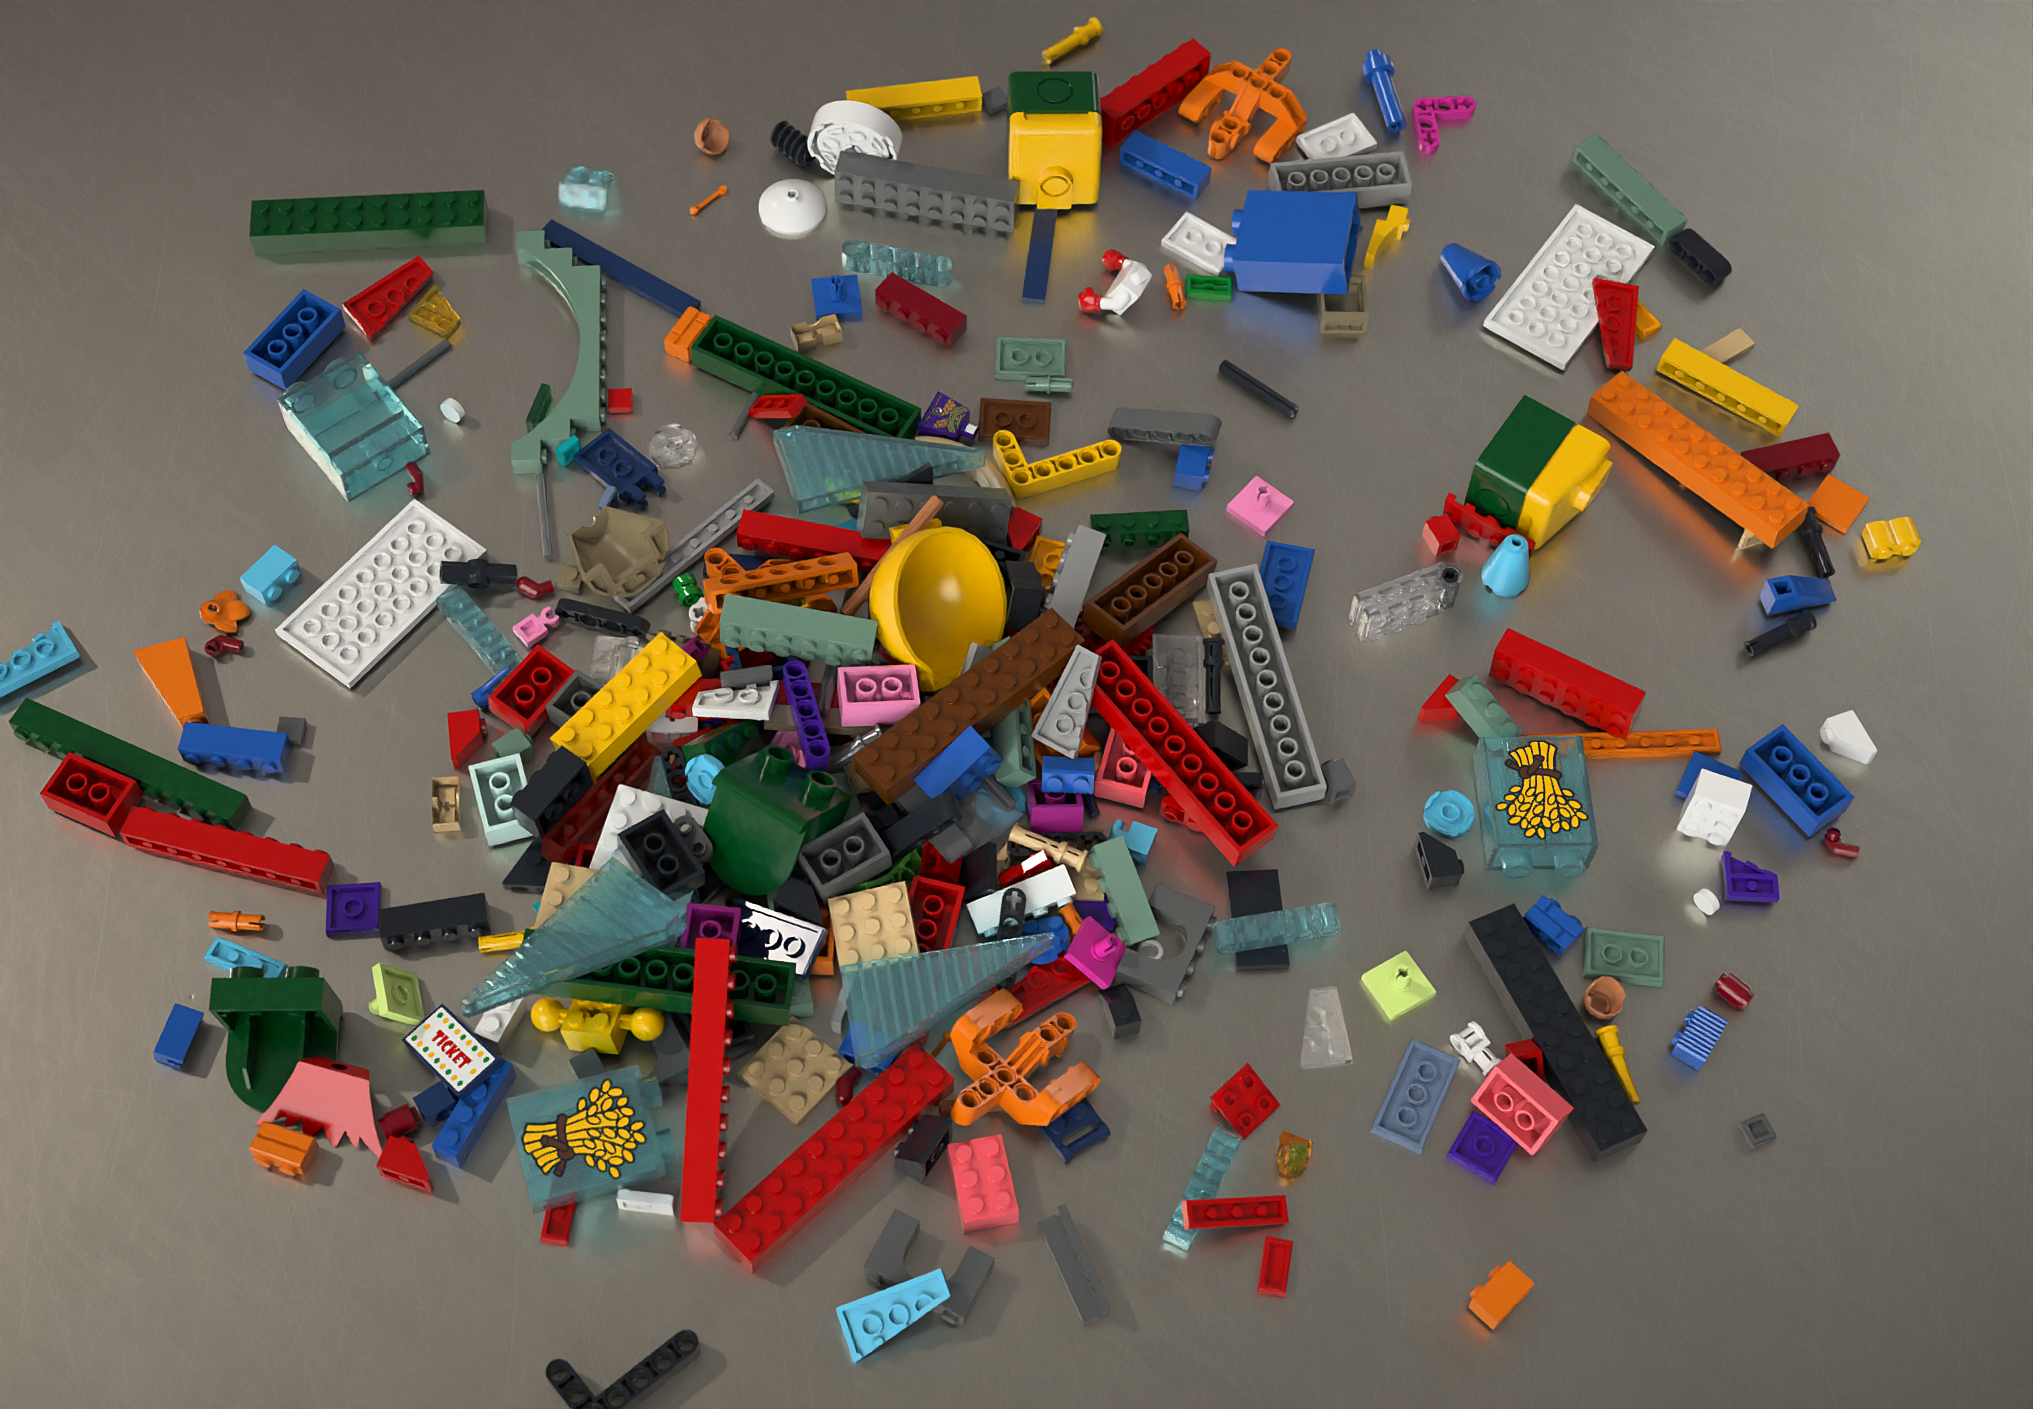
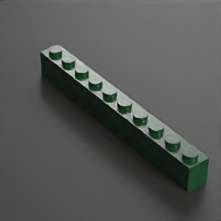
M25 698L8 721L14 731L13 734L22 741L30 740L44 751H49V749L55 751L63 759L68 752H71L136 780L140 790L144 791L150 798L165 800L171 807L177 810L185 809L199 820L205 818L215 826L219 824L228 827L232 831H236L252 807L246 794L29 698Z

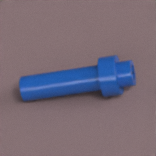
M1381 49L1371 50L1366 53L1364 57L1365 62L1362 65L1365 80L1367 83L1373 84L1387 130L1389 132L1401 131L1406 127L1407 123L1392 80L1395 74L1392 59L1390 56L1385 55Z

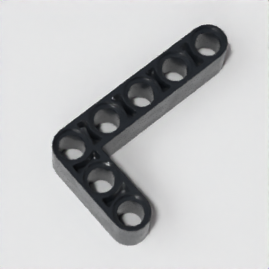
M685 1329L679 1331L596 1397L572 1366L564 1359L552 1360L547 1365L545 1373L550 1387L567 1409H634L694 1362L701 1352L697 1334L692 1330ZM685 1341L694 1343V1347L689 1351L680 1349V1345ZM663 1359L671 1361V1365L666 1369L656 1367L657 1363ZM564 1370L567 1372L564 1379L558 1381L553 1379L557 1371ZM640 1377L647 1378L648 1383L644 1387L638 1388L633 1385L636 1379ZM582 1392L584 1397L581 1401L575 1403L570 1401V1397L574 1393ZM620 1395L625 1398L624 1402L619 1406L610 1404L615 1396Z

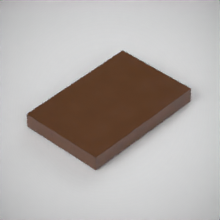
M981 398L978 441L993 442L996 432L1007 430L1014 435L1018 444L1049 446L1051 402Z

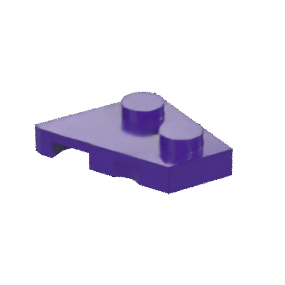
M1724 851L1722 853L1725 900L1778 902L1780 895L1777 874L1766 869H1760L1756 864L1749 861L1744 863L1731 857V852Z

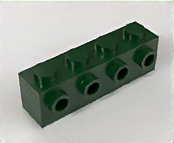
M1187 509L1090 515L1089 521L1090 529L1106 534L1101 550L1162 547L1180 533L1189 538L1190 531Z

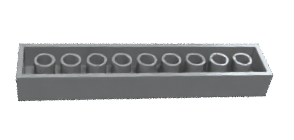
M1257 564L1210 573L1206 588L1221 637L1224 639V647L1274 810L1324 799L1327 786Z

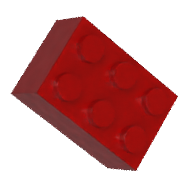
M537 644L488 697L489 711L514 729L518 727L523 735L527 733L532 737L549 718L545 706L573 675L575 670Z
M68 752L40 792L42 799L49 809L113 837L117 835L123 826L131 807L136 806L143 797V793L136 780L71 752Z

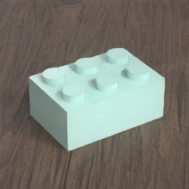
M517 753L468 766L489 847L532 836L530 832L519 825L510 805L514 794L527 785L520 754Z

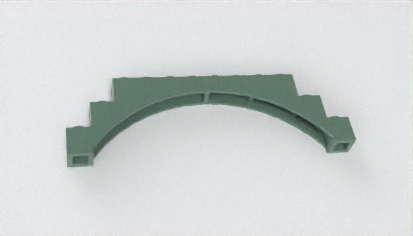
M545 230L517 231L516 251L519 264H526L539 272L563 295L578 322L581 338L579 359L574 376L559 403L533 430L519 440H511V463L514 474L543 473V463H547V453H556L555 448L571 436L575 435L577 437L576 432L601 431V422L606 421L605 407H602V402H606L605 388H602V383H606L605 368L602 369V364H606V351L602 349V345H606V332L602 330V326H606V312H602V307H606V293H602V289L606 288V274H601L600 265L579 266L578 257H574L572 248H551V241L546 240Z

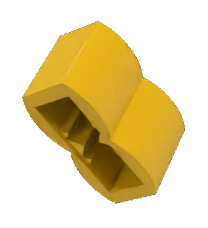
M1900 517L1890 521H1874L1866 524L1861 533L1871 558L1886 559L1893 554L1908 556L1917 551L1921 543L1912 517Z

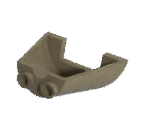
M608 506L593 515V523L590 526L583 527L579 525L567 534L583 581L593 591L605 597H629L647 588L662 572L666 564L664 562L666 553L670 551V537L664 521Z

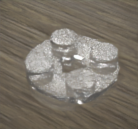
M667 424L661 426L655 431V435L652 438L650 437L648 442L650 456L660 469L681 468L692 464L695 460L697 453L696 437L691 430L683 429L682 425ZM671 443L679 446L676 449H668Z

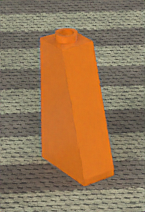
M185 637L134 650L140 667L182 729H184L185 722L209 724L191 651Z

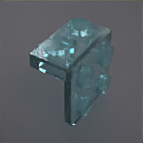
M582 166L572 167L559 181V208L604 214L606 208V189L614 180V174L608 173L604 169L590 171Z

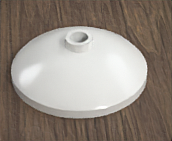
M786 179L772 184L763 192L759 200V214L762 221L770 229L786 235H800L812 231L822 223L827 213V201L823 192L816 185L800 179Z

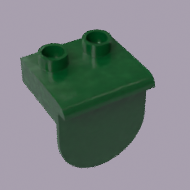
M776 745L766 746L764 749L723 768L717 773L711 783L716 786V790L703 826V832L714 847V855L709 861L711 867L728 886L749 895H764L780 888L791 876L802 846L843 823L852 799L851 795L837 788L838 782L832 775L819 770H806L794 763L795 757L792 752Z
M237 966L230 969V978H212L209 1011L228 1031L226 1074L229 1084L240 1100L257 1111L265 1113L290 1079L298 1061L317 1056L337 1061L340 1018H343V1005L325 978L319 977L320 971L317 968L292 966L286 968L285 978H264V970L261 968Z

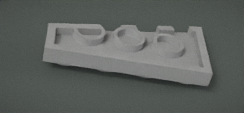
M1080 645L1076 646L1031 735L1036 740L1073 760H1077L1102 660L1101 656Z

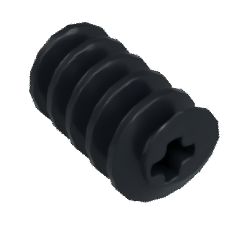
M785 120L775 126L770 137L773 147L783 152L785 156L790 157L800 167H807L816 160V157H812L809 153L807 146L808 137L805 134L801 135L800 130H795V127L789 125L788 121Z

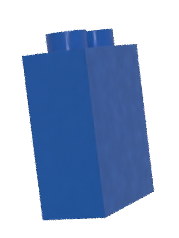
M1248 190L1244 209H1234L1232 215V234L1237 237L1236 244H1226L1224 251L1225 271L1235 272L1238 291L1320 293L1321 291L1324 294H1348L1361 227L1357 193Z

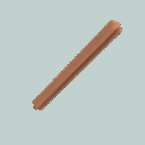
M935 495L929 498L841 607V611L845 615L854 616L869 598L873 576L882 559L897 543L913 533L924 530L944 503Z

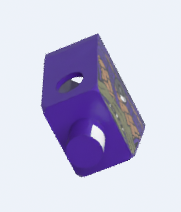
M938 391L918 424V436L940 437L959 442L962 436L974 440L978 433V427L969 424L970 410Z

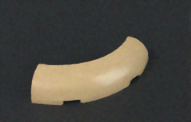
M914 436L917 461L945 466L950 464L959 468L963 474L973 481H977L982 487L1005 488L1012 498L1010 514L1014 512L1017 505L1011 487L1001 471L984 455L973 448L953 440L932 436Z

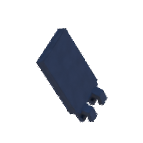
M610 428L573 455L574 461L606 488L608 485L616 487L618 497L621 500L625 499L627 501L630 499L640 510L648 505V501L645 500L647 496L641 490L647 484L659 496L666 491V487L663 485L665 483L664 479L659 476L657 466Z

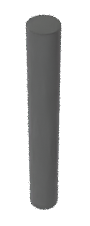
M752 392L729 433L730 437L738 439L750 417L747 411L761 397L757 393Z

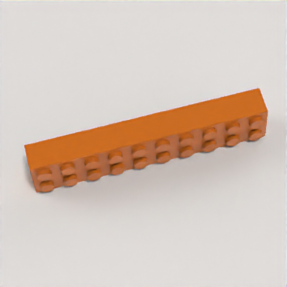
M1623 371L1591 395L1587 415L1744 529L1747 528L1755 537L1770 548L1776 547L1804 522L1809 507L1807 502Z

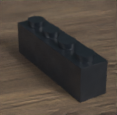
M485 893L378 909L380 939L384 949L398 950L408 945L416 944L423 946L433 941H453L458 937L464 936L479 937L484 933L491 932L489 909Z

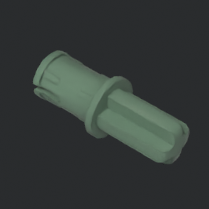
M1048 375V377L1027 376L1026 378L1027 383H1036V385H1026V392L1045 391L1047 394H1050V392H1072L1073 390L1072 378H1053L1051 375Z

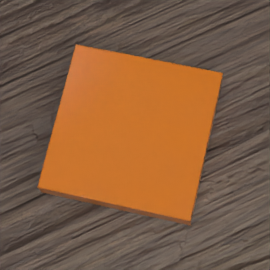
M1828 474L1807 503L1809 506L1815 507V516L1845 534L1865 508L1870 498Z

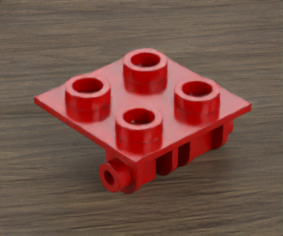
M1246 1063L1210 1097L1212 1103L1209 1105L1215 1113L1220 1111L1240 1138L1244 1140L1280 1106V1103L1249 1063Z

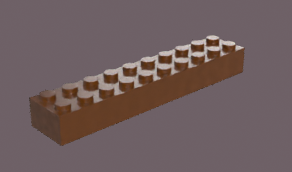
M1050 608L855 754L853 760L856 773L889 806L917 784L914 779L969 726L981 736L1063 674L1076 646L1080 645L1086 648L1085 639L1053 608Z

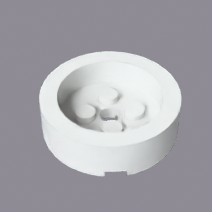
M842 100L828 103L816 112L807 146L812 157L815 156L820 161V166L835 175L834 171L840 151L897 160L902 144V134L896 122L880 109L862 102Z

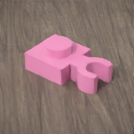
M546 607L541 611V616L537 618L532 613L513 626V631L530 648L548 636L547 628L556 627L560 623L558 615L551 619L547 618L552 614V609Z

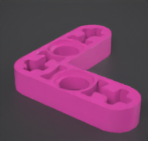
M1469 96L1432 97L1415 100L1412 108V117L1420 151L1429 155L1437 152L1440 137L1436 120L1471 118L1475 113L1476 101ZM1439 106H1447L1450 110L1442 111L1439 109ZM1426 123L1429 124L1431 128L1424 129L1420 125Z

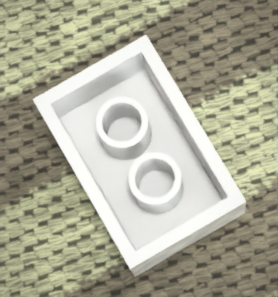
M1701 769L1683 804L1676 830L1691 837L1696 836L1708 840L1714 845L1726 846L1746 811L1752 785Z

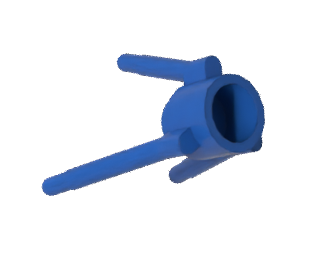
M510 661L483 686L470 694L480 710L484 708L489 710L488 697L494 692L491 687L510 671V668L515 664L514 661Z

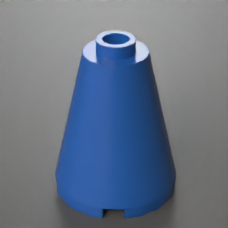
M1457 243L1445 246L1441 252L1440 259L1467 301H1480L1494 291L1496 279L1500 280L1501 268L1496 262Z

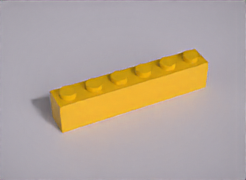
M978 76L846 91V100L874 106L889 115L894 121L982 111V93Z
M1676 338L1673 339L1661 356L1656 368L1662 374L1779 438L1792 421L1799 407L1790 399L1784 398L1771 389L1760 385L1749 377L1738 373L1729 366L1716 361L1707 354L1692 348L1687 343L1681 342Z

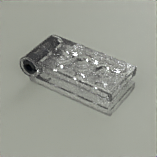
M1439 562L1354 594L1348 621L1352 628L1359 626L1357 637L1361 643L1369 640L1376 641L1390 632L1397 633L1404 627L1412 624L1418 625L1427 618L1453 608L1463 578L1462 571L1455 565H1444L1443 562Z

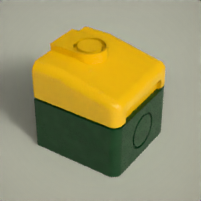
M1092 71L1012 72L1008 76L1007 176L1008 180L1020 182L1019 204H1037V209H1071V204H1093L1097 202L1099 198L1102 147V118L1098 74Z
M1524 394L1476 461L1463 506L1466 503L1476 507L1475 511L1480 516L1487 517L1489 515L1495 518L1500 523L1501 528H1512L1536 542L1534 549H1538L1580 511L1585 512L1602 489L1613 462L1607 459L1611 448L1610 443L1605 438L1579 424L1575 426L1576 422Z

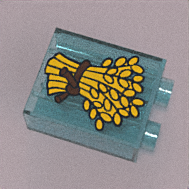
M1582 735L1480 737L1471 762L1486 871L1502 870V874L1508 878L1526 877L1534 870L1553 869L1554 874L1559 877H1573L1583 873L1589 867L1599 844Z
M638 1064L506 1098L510 1122L533 1214L613 1193L619 1189H627L664 1179L666 1174L664 1164L677 1161L670 1129L655 1131L650 1111L663 1107L657 1077L652 1075L642 1078Z

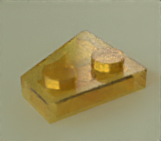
M436 285L431 287L408 314L409 322L447 340L461 325L459 316L451 309L448 301L442 297Z

